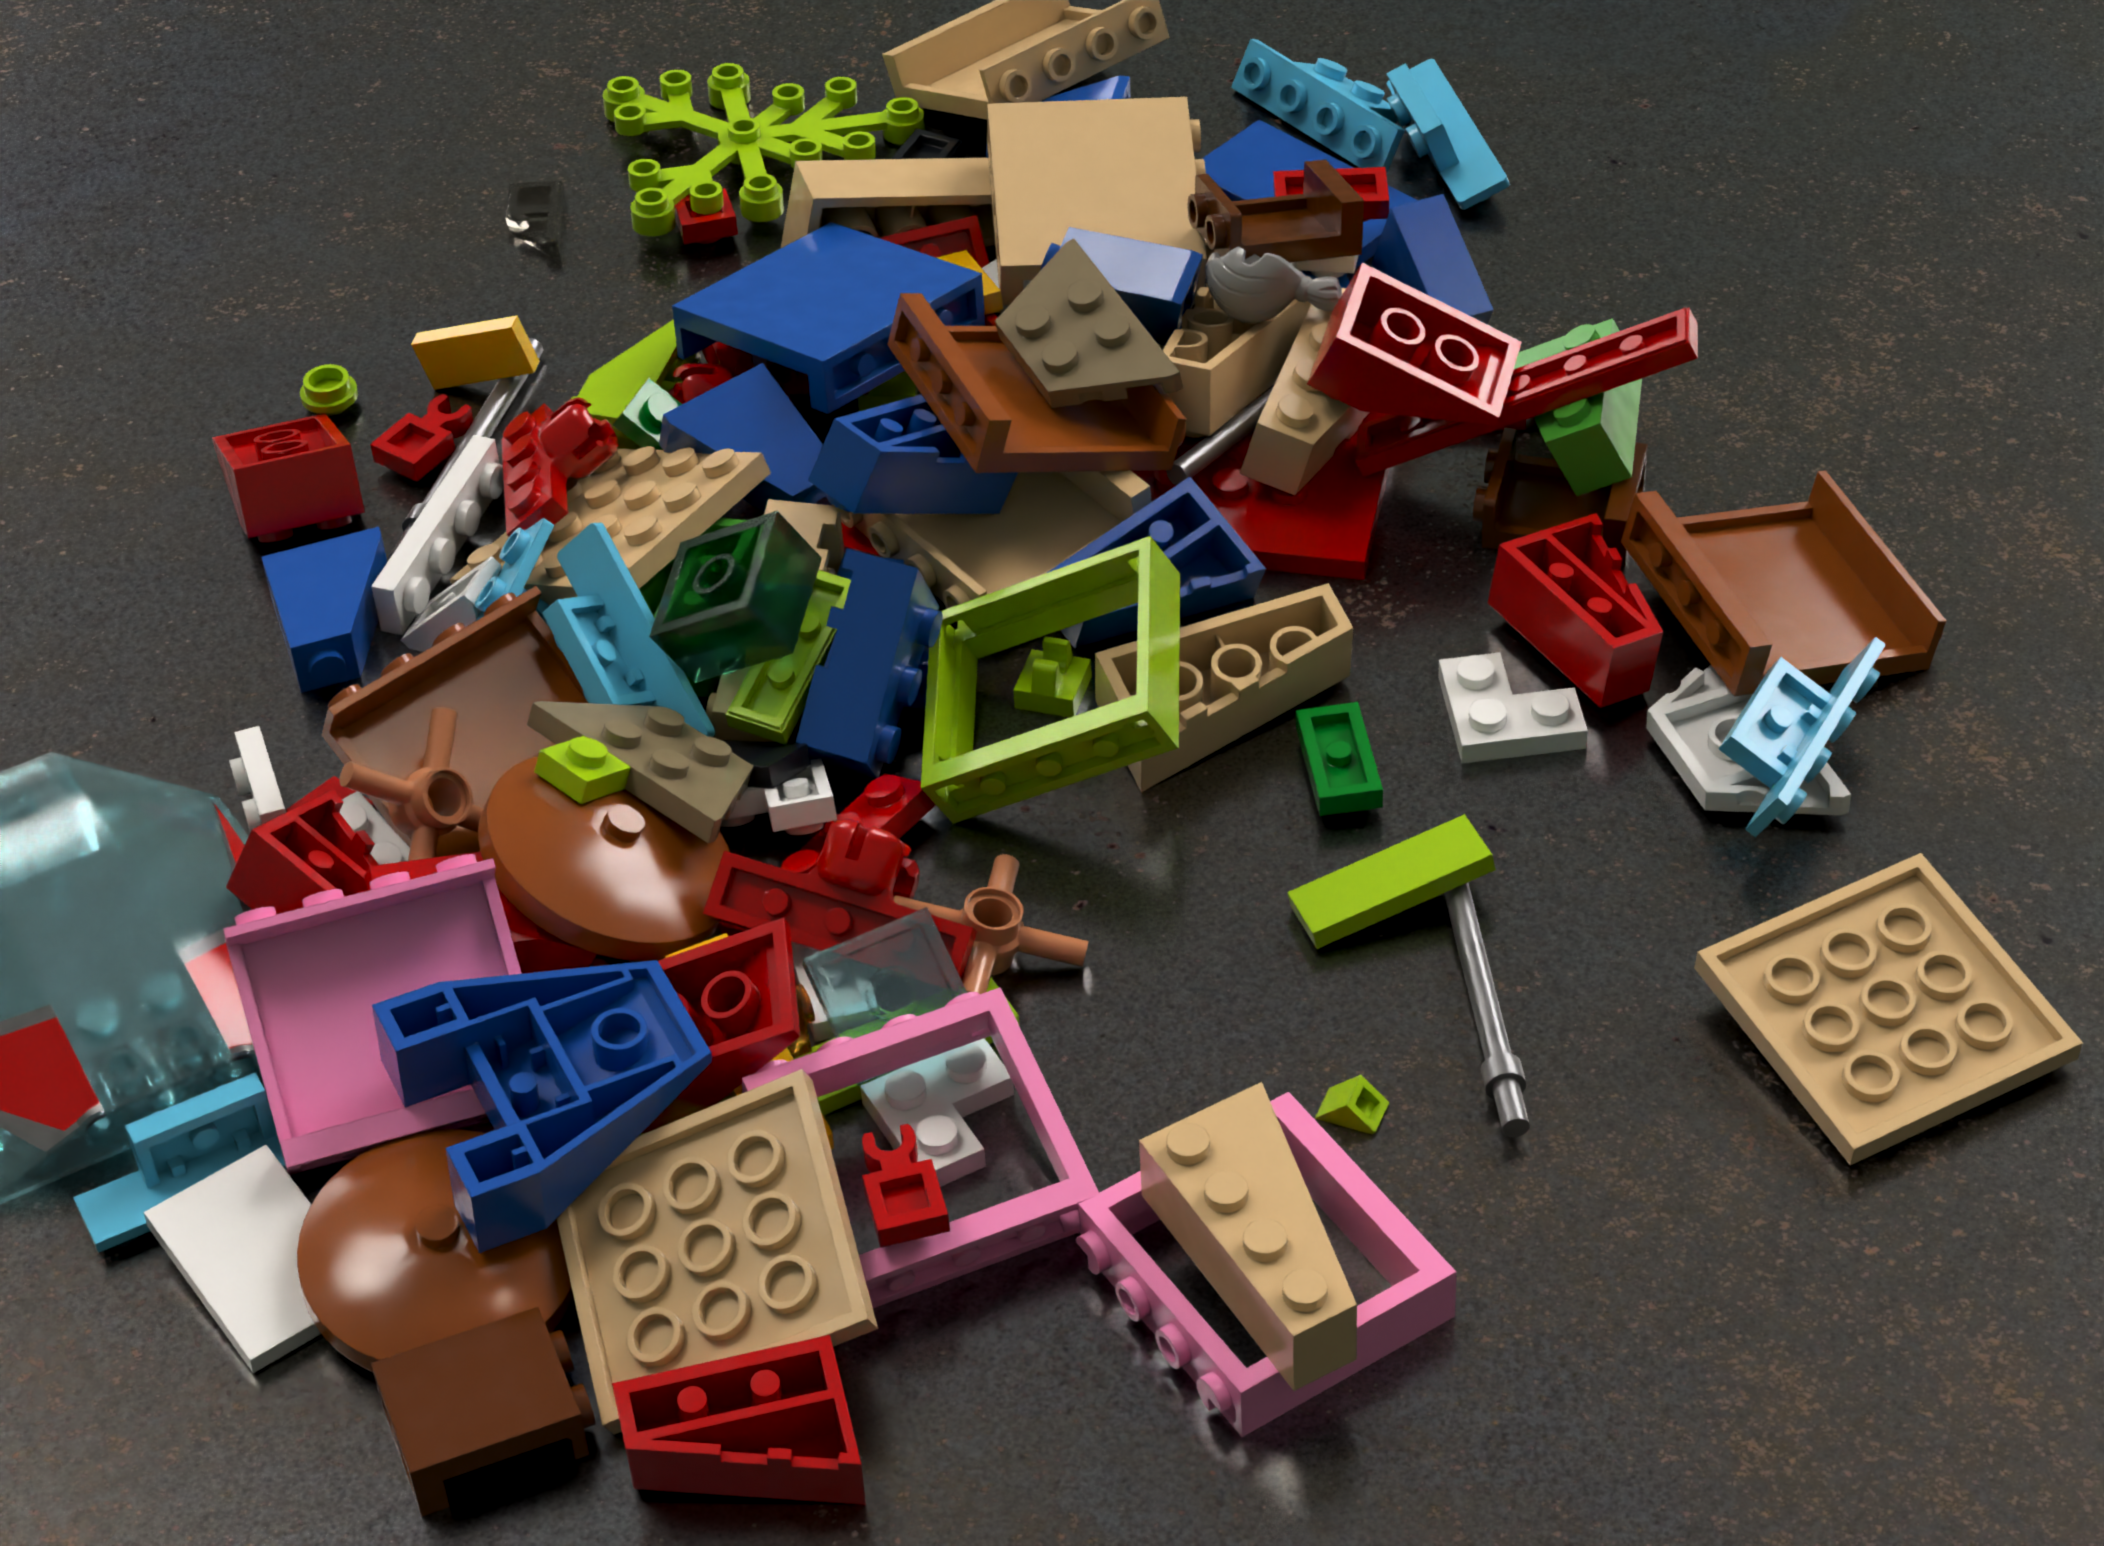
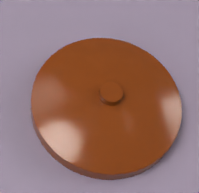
M538 756L516 764L499 778L480 816L478 826L480 852L483 861L493 858L496 867L495 880L500 891L533 923L555 937L583 950L611 958L631 961L664 959L668 954L709 940L717 931L722 921L707 917L703 914L723 852H730L720 831L714 842L707 843L625 789L580 804L534 773Z
M458 1129L430 1130L379 1144L343 1166L325 1184L311 1204L303 1221L297 1248V1268L302 1294L308 1313L317 1329L338 1352L350 1361L373 1372L371 1366L373 1362L535 1307H539L550 1334L556 1329L571 1307L574 1296L557 1219L547 1229L479 1253L454 1205L445 1148L486 1133Z

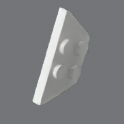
M1712 665L1704 671L1694 668L1681 680V684L1676 691L1665 694L1647 711L1646 728L1705 811L1756 812L1770 788L1719 750L1722 742L1753 694L1734 697ZM1828 763L1825 764L1810 783H1806L1803 780L1799 788L1805 791L1807 796L1794 814L1843 815L1849 813L1851 793Z

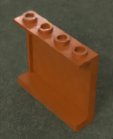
M900 293L887 345L975 473L1172 470L1178 446L1183 443L1185 438L1186 418L1167 393L1164 394L1160 384L1127 388V399L1111 401L1093 399L1085 401L1080 405L1052 408L1001 341L996 326H944L922 293Z
M1826 470L1817 472L1807 502L1676 517L1657 491L1635 493L1621 543L1734 697L1753 694L1767 671L1780 657L1818 685L1834 683L1843 669L1875 637L1886 644L1873 665V668L1880 673L1879 676L1930 668L1947 620Z
M534 586L517 597L514 593H507L501 596L485 610L482 618L466 627L463 623L450 626L437 636L431 648L415 657L411 653L399 656L383 669L380 678L361 688L359 684H353L340 691L328 704L321 735L344 765L352 761L404 779L413 771L423 768L432 709L436 707L453 709L458 713L449 768L457 770L467 779L473 793V804L484 807L493 787L507 770L526 759L538 756L541 749L556 745L527 726L532 704L537 701L588 702L565 655L558 648L551 629L536 611L542 592L537 586ZM367 795L392 829L410 847L412 837L403 834L395 827L389 815L388 802ZM428 796L429 804H430L431 808L433 809L432 801H431V799H430L429 796ZM456 826L450 833L438 837L435 857L479 852L478 832Z

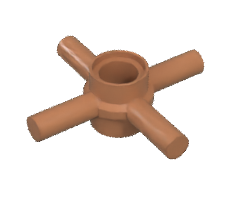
M436 707L432 709L423 768L413 771L404 779L349 761L344 765L340 774L341 786L388 802L389 815L395 827L403 834L412 837L408 861L434 858L436 856L438 837L450 833L456 826L478 832L480 816L484 807L473 804V793L469 782L460 772L449 768L458 713L450 708ZM428 796H429V798H430L431 801H432L433 809L431 808V806H430V804H429Z
M1002 854L995 858L987 887L978 888L969 893L961 910L896 895L894 897V902L898 905L973 927L978 931L964 971L958 996L968 992L980 994L987 992L991 975H997L1006 971L1011 966L1014 955L1017 952L1083 967L1089 941L1024 926L1022 922L1023 906L1020 900L1012 894L1020 864L1011 855Z

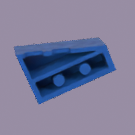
M922 394L834 418L808 481L826 493V497L832 505L854 514H1000L1018 472L975 473Z
M1188 477L1048 571L1051 572L1151 536L1180 573V618L1254 598L1266 568L1194 480ZM1138 603L1060 631L1067 640H1070L1074 648L1137 631Z
M846 548L842 568L853 571L844 608L831 606L826 626L835 628L837 631L824 666H815L796 743H807L810 760L821 758L823 764L876 779L880 776L883 764H891L896 757L901 741V728L897 727L904 705L911 706L916 700L922 681V670L918 669V665L925 646L931 648L937 641L943 615L938 610L939 605L918 568Z

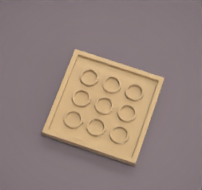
M651 446L639 449H617L615 455L589 477L583 479H573L570 477L567 479L568 514L554 525L524 588L529 590L537 586L542 592L540 599L549 605L557 599L578 597L557 559V554L589 524L603 523L638 589H640L771 474L763 454L759 452H734L733 449L729 448L712 454L695 453L694 449L690 447L682 448L672 453H666L664 450H655ZM506 532L492 544L485 545L472 552L467 558L468 564L450 579L451 583H455L491 556L501 564L502 569L505 561L500 559L499 555L509 538Z
M1922 853L1697 952L1694 969L1849 1165L1857 1163L2077 1060L2083 1045L2080 1038Z
M803 1069L638 1136L557 1218L602 1426L614 1435L622 1431L612 1383L826 1335L831 1336L834 1347L878 1329L813 1080Z

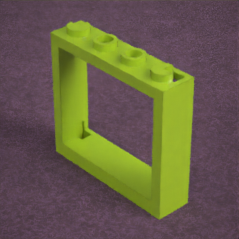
M1151 536L941 611L943 619L940 633L934 646L929 647L921 789L953 824L1179 748L1180 573ZM1138 603L1136 695L973 750L978 659ZM958 621V628L954 630L950 624Z

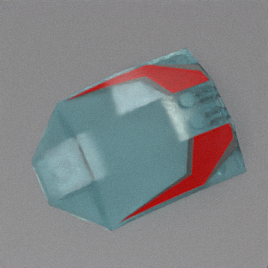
M53 752L0 772V1204L131 1149L132 1147L125 1125L255 1072L264 1087L223 928L236 925L234 918L237 915L252 910L226 888L249 836L217 795Z

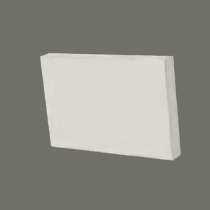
M267 1145L260 1147L144 1212L147 1227L252 1373L321 1334L308 1313L297 1268L299 1235L311 1203Z

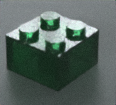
M778 511L680 542L649 637L695 683L723 674H731L746 667L769 660L780 659L792 654L799 638V632L813 592L822 557Z

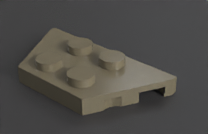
M1074 238L1067 241L995 320L999 338L1052 408L1080 405L1085 401L1093 399L1102 401L1127 399V388L1162 383L1164 394L1174 393L1183 389L1180 371Z
M537 701L532 704L527 726L555 744L581 736H586L603 743L609 753L631 767L625 790L707 843L714 842L718 837L722 821L729 819L736 801L740 800L743 796L753 770V765L732 753L731 747L727 743L704 735L685 723L684 717L680 713L666 707Z

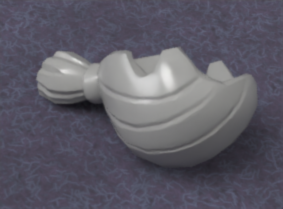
M1238 246L1221 257L1218 252L1212 253L1205 266L1206 282L1217 305L1228 316L1242 323H1261L1282 312L1294 299L1304 303L1308 301L1316 308L1327 312L1333 311L1342 296V289L1338 278L1325 276L1312 279L1309 276H1305L1303 272L1296 269L1281 256L1271 253H1264L1261 258L1254 254L1245 259L1246 250Z

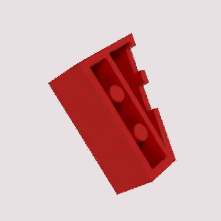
M1597 513L1499 544L1488 604L1594 703L1602 708L1650 690L1663 630L1637 584H1628L1621 571L1623 559L1617 548H1608L1601 535L1603 523Z
M332 789L252 829L226 888L252 910L272 906L275 907L276 914L303 908L302 900L305 897L326 890L342 889L344 897L367 891L364 877L369 866L379 865L370 854L375 843L365 830L356 831V833L352 830L340 814V809L344 802L335 790Z
M830 1335L612 1383L634 1489L866 1505L862 1464Z

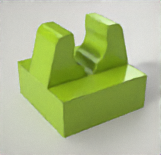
M1045 636L1042 641L1043 651L1031 649L1013 690L1014 705L1017 709L1070 718L1076 715L1092 678L1091 659L1073 656L1070 640Z

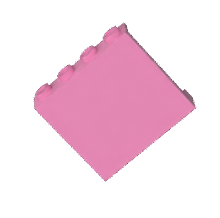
M474 854L456 856L436 865L437 873L415 879H410L409 872L406 871L387 874L370 881L371 890L346 897H344L342 889L318 892L302 900L303 908L276 914L275 907L272 906L256 908L237 915L234 918L236 925L223 928L226 946L285 1167L290 1176L352 1160L379 1144L412 1134L441 1129L461 1130L490 1122L471 1084L405 1107L381 1061L372 1005L437 982L522 974L495 880L496 867L493 858L477 862Z

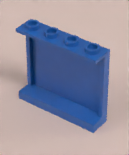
M830 222L672 305L678 358L684 360L716 342H721L807 374L811 408L830 414L905 371L887 345L900 293H922L944 326H985L982 273Z

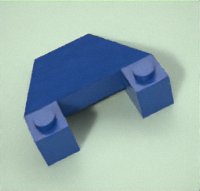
M657 960L437 982L372 1005L381 1061L404 1106L408 1107L471 1084L494 1128V1131L445 1148L454 1205L479 1253L547 1229L712 1062L710 1049Z

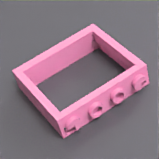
M1001 987L982 994L977 992L961 994L949 1001L945 1007L919 1016L913 1014L898 1016L888 1021L880 1030L854 1039L851 1037L835 1038L823 1044L814 1053L791 1061H770L756 1073L742 1078V1093L803 1069L813 1080L816 1095L820 1097L991 1036L1060 1182L949 1222L950 1232L877 1248L860 1254L859 1258L873 1308L1079 1233V1203L1099 1193Z
M1289 1092L1270 1102L1311 1198L1392 1286L1357 1306V1360L1295 1391L1289 1386L1268 1357L1246 1368L1132 1236L1134 1233L1160 1220L1142 1196L1141 1171L1079 1203L1081 1235L1076 1238V1243L1088 1256V1269L1096 1275L1101 1272L1114 1286L1117 1298L1126 1314L1133 1321L1143 1320L1154 1333L1157 1345L1165 1360L1175 1369L1183 1367L1196 1383L1199 1396L1206 1408L1210 1411L1217 1407L1241 1437L1246 1436L1455 1317L1456 1271Z

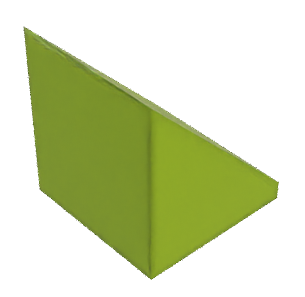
M1358 1075L1328 1089L1315 1119L1374 1134L1389 1105V1101L1362 1075Z

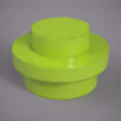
M334 364L317 366L308 371L303 378V385L300 389L302 405L313 413L326 414L327 416L342 413L358 397L355 380L349 376L345 368Z

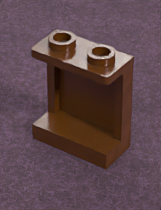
M1326 159L1304 162L1303 194L1231 201L1208 173L1195 176V194L1189 195L1187 203L1189 221L1192 228L1197 229L1207 241L1208 247L1218 252L1220 257L1238 246L1246 250L1245 259L1254 254L1261 258L1264 253H1271L1281 256L1289 263L1362 255L1364 200Z
M1504 428L1499 449H1488L1484 470V483H1488V487L1478 486L1474 499L1473 522L1482 523V548L1498 550L1501 543L1597 513L1603 523L1601 535L1608 548H1617L1623 559L1621 567H1625L1629 553L1621 543L1634 495L1645 490L1648 444L1635 442L1632 478L1576 496L1555 459L1517 453V429Z
M539 1307L371 1363L381 1404L421 1517L450 1507L444 1480L565 1438L568 1440L575 1460L590 1455L584 1429L596 1425L589 1397L583 1383L570 1387L565 1374L573 1372L574 1366L565 1337L561 1330L549 1334Z

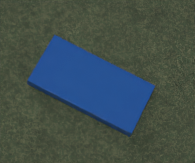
M1257 120L1202 158L1205 161L1206 174L1210 175L1231 201L1274 197L1273 171L1304 170V162L1326 159L1334 169L1354 168L1261 120ZM1388 185L1389 211L1391 207L1418 201ZM1370 219L1363 222L1362 255L1358 257L1356 268L1375 255L1387 219Z

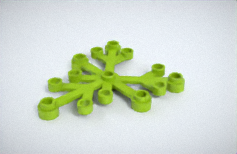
M724 63L714 67L712 75L707 80L709 102L712 106L725 110L728 122L693 111L690 100L693 94L691 75L684 70H670L660 76L661 97L664 100L646 95L638 80L629 76L611 79L603 92L605 117L615 122V130L620 135L636 136L647 131L683 127L718 139V146L693 165L661 169L660 164L652 159H639L629 164V186L637 192L635 200L630 205L632 228L636 233L644 236H660L672 231L676 226L674 206L689 194L691 209L694 212L703 215L719 212L724 205L723 189L721 184L713 181L712 177L729 163L741 165L745 179L744 185L739 190L741 215L750 221L768 222L779 218L783 214L784 199L781 185L777 183L774 176L766 172L763 162L766 156L790 164L793 169L795 161L823 160L822 150L843 157L844 160H874L876 158L875 137L868 132L882 130V135L888 142L904 144L916 128L925 130L924 111L918 107L916 100L908 97H898L890 100L883 112L833 118L843 109L851 108L857 103V84L855 80L848 77L829 79L825 83V98L792 123L781 124L790 116L798 115L805 110L804 89L802 86L793 83L776 86L772 91L773 104L755 118H750L747 104L751 100L749 76L744 73L740 65L734 63Z

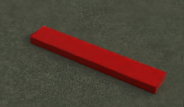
M1683 308L1514 369L1500 417L1495 425L1391 414L1360 424L1358 426L1355 462L1365 477L1560 408L1583 398L1591 397L1698 359V323L1690 308Z

